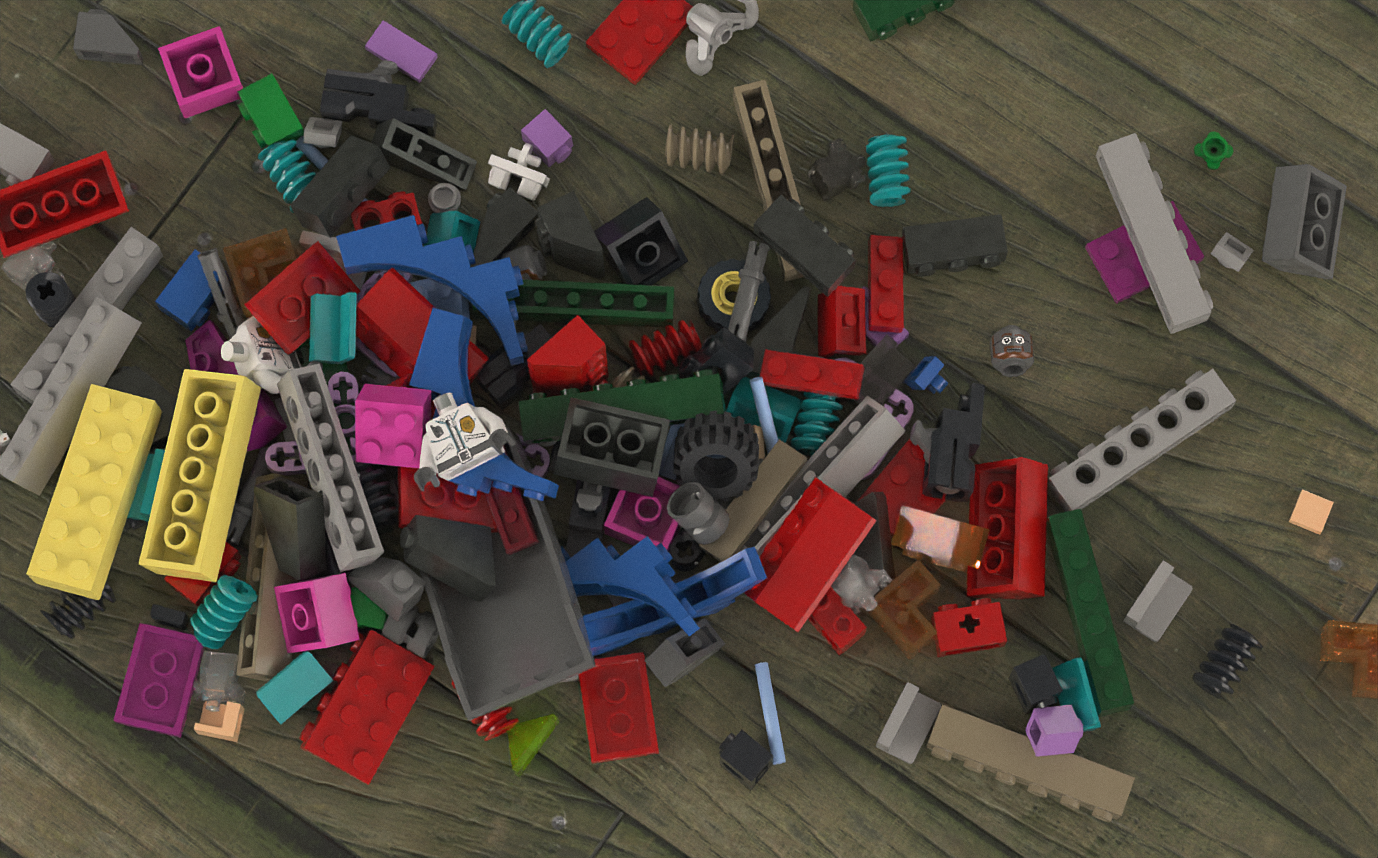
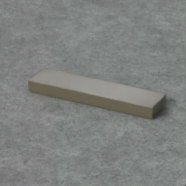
M779 439L759 465L757 479L753 481L750 490H743V495L738 498L735 497L727 507L726 511L729 513L730 520L724 534L712 543L699 544L700 549L719 562H723L737 554L806 464L807 458Z

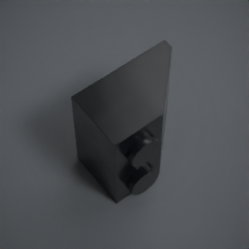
M648 197L642 199L594 231L603 249V254L624 284L653 285L688 262L662 210Z

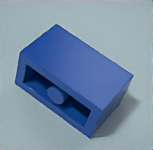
M195 249L155 301L160 311L191 332L196 325L200 327L207 320L210 314L209 308L215 301L201 262L197 257L200 252ZM225 270L226 275H227V277H228V279H229V282H230L231 279H230V277H229L227 271ZM213 271L220 292L224 294L217 272Z

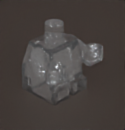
M49 241L41 246L14 254L8 258L1 268L14 284L26 290L27 283L33 276L42 272L53 273L52 269L56 263L50 255L57 248V245L53 241ZM55 271V272H54V273L58 274L59 276H61L64 280H66V278L64 277V275H63L61 272H59V271Z
M852 555L831 587L842 597L841 603L857 614L860 612L859 608L871 611L877 606L878 603L873 595L880 590L878 585L882 588L886 587V582L890 583L891 578L885 570H870L865 559Z
M212 651L203 652L200 679L193 682V699L197 701L198 698H201V701L207 700V710L217 712L220 709L221 702H230V700L233 703L239 702L241 705L244 704L246 691L241 684L237 683L239 678L237 676L238 655Z

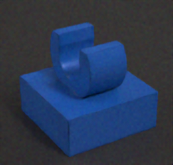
M936 356L924 357L904 381L912 390H924L927 388L933 394L936 392L940 394L948 385V382L938 374L944 364Z

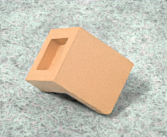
M205 701L200 722L195 723L194 731L199 735L238 742L245 709L238 703L227 701V705Z

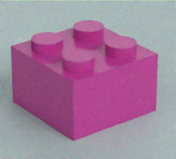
M220 26L158 48L178 105L185 119L240 99L237 91L243 89Z
M364 384L355 400L356 462L419 468L423 436L427 433L425 425L431 421V390Z
M658 477L653 497L619 490L605 521L604 533L632 546H635L648 536L655 546L662 543L667 551L670 552V545L681 526L668 514L667 504L671 495L680 486Z
M346 573L274 587L287 653L328 648L359 640L358 623L354 616L350 597L351 589L347 582Z

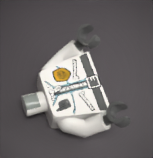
M254 316L239 325L236 334L229 341H226L221 348L223 360L234 362L238 375L247 377L271 394L279 393L277 383L289 370L301 368L296 351L287 355ZM318 361L310 362V363L307 365V366H311V365H315V364H320L321 369H322V367H323V364H322L321 362H318Z
M452 393L442 394L433 400L439 417L427 422L425 425L427 433L423 436L420 467L414 475V480L422 492L425 491L424 486L429 481L436 488L440 486L436 473H438L439 477L449 481L505 453L503 445L509 442L511 446H514L516 441L508 434L505 424L499 416L484 407H474L469 403L457 407Z

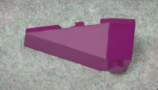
M208 320L185 340L190 369L238 375L234 362L225 361L221 356L222 345L227 339L212 320ZM263 388L260 390L247 451L264 447L287 428L286 423Z

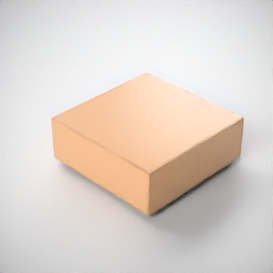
M1302 489L1289 522L1320 535L1334 502Z

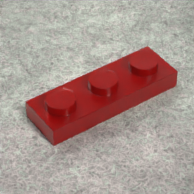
M870 235L868 239L869 331L901 333L904 329L903 237Z
M765 349L760 377L763 378L765 386L858 400L865 368L863 364Z

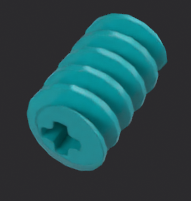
M537 0L519 1L503 15L502 24H509V31L513 34L518 33V40L522 43L527 42V49L531 52L536 51V58L540 61L545 60L544 66L550 68L566 54L572 35L567 33L560 37L559 34L563 26L558 24L551 28L550 25L554 20V16L549 15L542 19L545 7L541 6L535 10L533 9Z
M888 134L868 139L869 144L866 145V153L870 156L867 158V165L871 168L868 170V178L872 180L869 183V191L873 193L870 196V203L874 206L894 207L906 203L902 196L909 194L911 190L909 187L901 186V183L909 181L910 177L907 174H900V171L907 169L909 164L899 161V158L907 156L908 151L898 148L899 145L907 142L906 137Z
M296 140L274 143L258 154V159L264 161L263 168L270 172V179L273 182H278L276 189L280 193H284L283 200L287 204H292L317 175L316 172L305 174V171L310 167V163L308 161L298 163V160L304 154L301 150L291 152L297 144Z
M804 392L803 395L807 399L801 401L800 405L804 412L798 414L797 420L800 425L794 428V433L798 437L791 440V446L795 450L812 457L827 440L825 439L826 436L833 434L835 430L829 427V423H839L840 418L832 414V411L843 409V405L835 401L836 398L842 397Z
M220 576L217 581L218 585L213 586L210 591L211 594L205 597L204 603L200 604L197 613H194L190 619L191 625L194 628V636L204 647L210 649L223 647L226 639L230 637L233 630L238 626L239 621L244 618L246 612L250 610L253 602L258 598L256 591L251 585L232 576Z

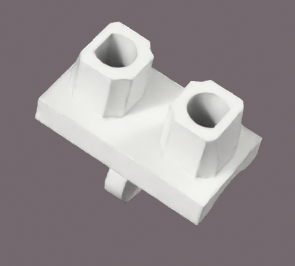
M525 143L522 150L510 148L508 156L517 159V164L491 154L488 162L492 166L488 184L506 191L511 176L520 177L522 181L517 194L531 201L536 199L542 186L547 188L550 178L543 173L527 168L528 164L539 167L541 163V158L531 155L533 145Z

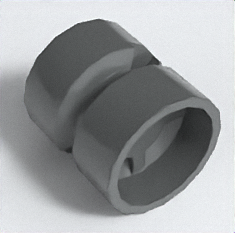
M689 482L680 486L668 500V514L699 544L704 545L714 542L724 534L728 527L729 513L717 501L713 500V497L697 482Z
M415 605L399 622L388 616L382 636L398 645L406 643L407 650L425 658L435 644L439 631L433 613L429 611L420 613L419 607ZM417 623L420 626L414 636L411 632Z

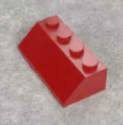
M102 151L0 190V249L4 258L129 212L122 186L107 151Z
M392 267L356 304V336L400 378L409 373L412 375L432 308L435 307ZM469 340L468 378L471 384L489 358ZM431 400V405L436 409L434 402Z
M579 315L573 318L527 359L533 393H547V397L559 396L560 391L564 389L580 388L581 393L593 391V386L608 384L609 372L606 345Z
M1024 457L975 464L974 491L970 496L967 597L1015 600L1044 597L1048 464Z
M815 477L759 557L767 579L744 593L789 627L799 632L877 520Z

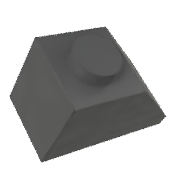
M99 9L78 12L73 46L78 59L143 65L144 59L139 48L112 15Z
M378 557L371 565L356 568L347 577L350 583L396 622H399L420 601L426 582L402 561Z
M705 618L696 622L700 629L691 636H688L681 630L668 637L645 660L653 674L664 687L686 676L725 645L724 641Z

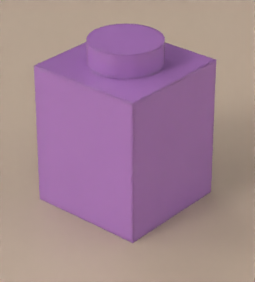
M546 109L521 130L523 141L533 145L535 154L548 167L555 162L558 164L563 162L572 152V136Z
M1072 705L1052 706L1042 709L1034 708L1025 731L1036 757L1074 753L1079 739L1083 736V724L1077 718Z

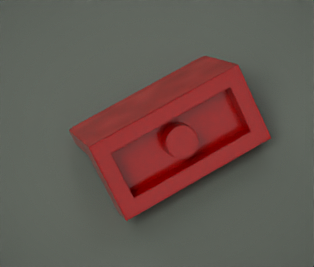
M838 286L828 297L823 293L818 294V356L825 357L826 359L836 353L855 356L865 354V289Z

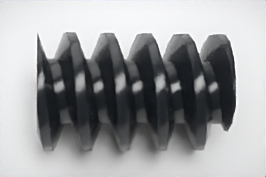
M42 272L33 276L27 283L25 290L26 299L40 320L53 328L76 299L65 280L52 272Z
M353 461L376 530L395 524L398 519H393L392 515L399 511V506H388L387 504L395 498V495L384 494L383 492L391 486L390 481L379 480L380 477L387 473L386 469H376L375 465L377 464Z
M105 583L99 601L76 594L70 596L65 592H61L62 605L51 601L49 604L53 613L50 614L44 610H40V612L61 635L73 639L75 634L72 626L84 630L85 624L82 618L86 617L94 621L96 617L92 609L96 608L104 612L106 608L103 599L114 603L116 598L113 589Z
M1230 624L1231 628L1223 629L1221 632L1223 639L1215 641L1214 646L1216 650H1210L1207 654L1210 662L1203 661L1199 666L1202 673L1195 672L1192 676L1193 681L1201 689L1221 700L1223 699L1221 696L1222 692L1231 695L1234 692L1228 684L1229 681L1241 682V679L1235 673L1236 670L1248 671L1249 668L1243 663V659L1251 661L1256 659L1250 649L1262 650L1263 648L1261 643L1251 633L1234 624Z

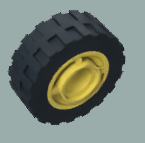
M734 258L724 262L719 261L714 267L711 266L700 280L697 292L699 314L705 319V323L709 327H713L716 332H719L723 327L728 330L735 303L728 301L725 294L731 291L738 292L741 280L738 275L740 269L744 268L745 260L741 259L739 261ZM766 276L764 282L759 285L748 331L754 330L758 323L761 324L768 311L771 294Z

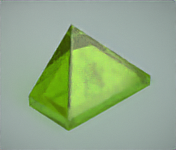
M550 714L521 722L507 731L512 770L518 777L522 775L558 726L559 719L557 716Z

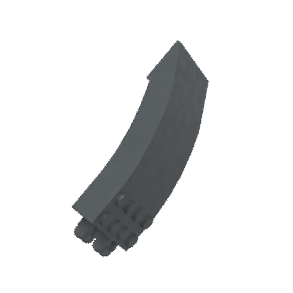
M506 428L508 434L516 441L514 446H511L509 442L504 444L509 458L533 474L519 436L510 428ZM398 479L388 480L391 483L389 489L391 494L395 495V505L399 506ZM524 496L540 543L508 555L500 534L491 532L496 587L482 602L474 601L419 569L422 579L426 582L425 589L445 653L444 658L468 721L596 667L578 599L544 500L538 501Z

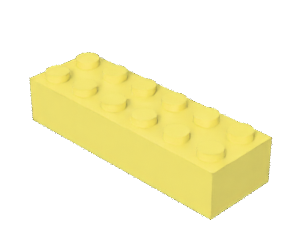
M184 369L139 560V565L160 575L217 582L261 390L260 386L247 377Z
M91 384L26 573L36 584L100 600L162 415V410L155 400Z

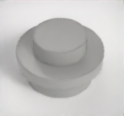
M440 183L430 190L428 203L435 213L457 211L461 204V195L454 185Z

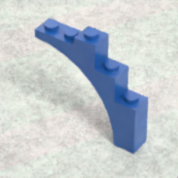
M414 215L336 236L347 275L368 271H388L393 267L396 271L423 276L443 284L470 301L489 321L504 346L511 366L524 363L522 353L528 351L523 332L516 333L513 321L519 320L515 301L508 302L507 300L519 296L518 286L524 284L519 266L512 267L510 257L470 268V265L476 264L471 244L464 246L462 236L423 246L422 244L429 243L423 223L416 224Z
M432 308L410 380V386L416 389L431 390L432 401L442 394L452 393L457 407L465 403L475 407L468 378V345L473 321L463 315ZM435 409L433 419L439 417L437 409ZM505 453L449 480L458 485V492L474 497L477 496L478 491L489 494L492 484L493 488L510 493L513 487L525 490L523 496L543 501L544 496L556 498L559 485L552 481L534 475L514 463Z
M647 536L621 556L612 544L606 548L599 538H596L573 557L561 546L577 597L583 595H614L632 598L655 607L673 619L688 636H691L700 629L692 618L697 612L686 598L679 601L675 595L679 588L670 577L676 573L668 563L673 557L662 543L655 546Z
M746 548L723 562L676 583L679 591L675 595L679 601L686 598L697 612L692 618L716 614L734 603L737 596L767 579L756 548ZM632 600L583 616L593 656L617 651L637 638L664 633L678 625L673 619L655 607L638 600Z

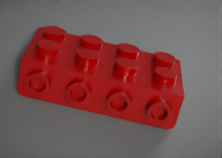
M371 629L366 630L364 634L358 633L359 640L352 641L349 650L353 652L347 664L341 662L332 678V680L336 681L330 693L324 692L316 706V710L320 712L314 723L308 721L299 736V739L303 741L300 749L310 752L366 785L370 784L435 667Z

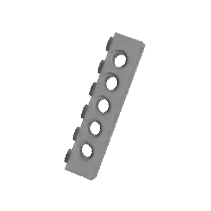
M320 364L289 370L277 383V387L312 490L323 495L325 528L339 570L343 572L371 565L384 553L321 366Z
M1214 369L1205 374L1202 370L1196 372L1185 381L1186 387L1178 392L1173 388L1158 399L1160 404L1152 410L1144 407L1131 417L1133 420L1131 424L1125 428H1122L1121 425L1114 427L1104 435L1106 439L1104 442L1096 447L1093 443L1087 445L1077 453L1079 457L1077 460L1069 465L1064 461L1049 472L1052 477L1048 480V489L1064 511L1067 512L1080 508L1082 510L1232 409L1236 399ZM1190 397L1198 399L1202 408L1196 411L1189 409L1185 399ZM1158 417H1171L1175 427L1171 429L1163 428L1158 422ZM1133 434H1142L1147 439L1148 445L1144 447L1135 446L1131 441V436ZM1114 452L1120 457L1121 463L1109 465L1104 460L1103 454ZM1080 470L1090 472L1093 476V482L1089 484L1081 483L1077 479L1076 473Z

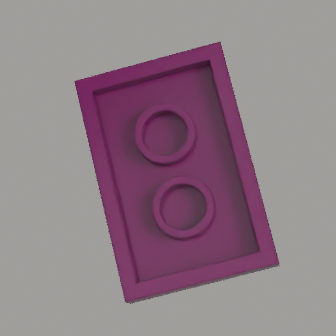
M1171 201L1170 203L1175 212V219H1173L1177 231H1183L1188 244V249H1185L1189 260H1194L1197 264L1203 261L1204 255L1176 205ZM1125 225L1086 244L1085 249L1116 304L1150 287Z
M139 623L113 720L115 723L181 738L205 648L197 641L194 635Z

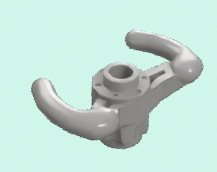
M738 0L745 4V13L720 12L713 6L706 5L705 3H698L691 8L687 15L686 23L689 25L690 31L698 36V43L696 40H689L686 44L685 55L687 65L692 72L698 76L708 73L712 68L714 53L721 44L727 43L736 30L750 29L756 24L759 18V7L756 0Z

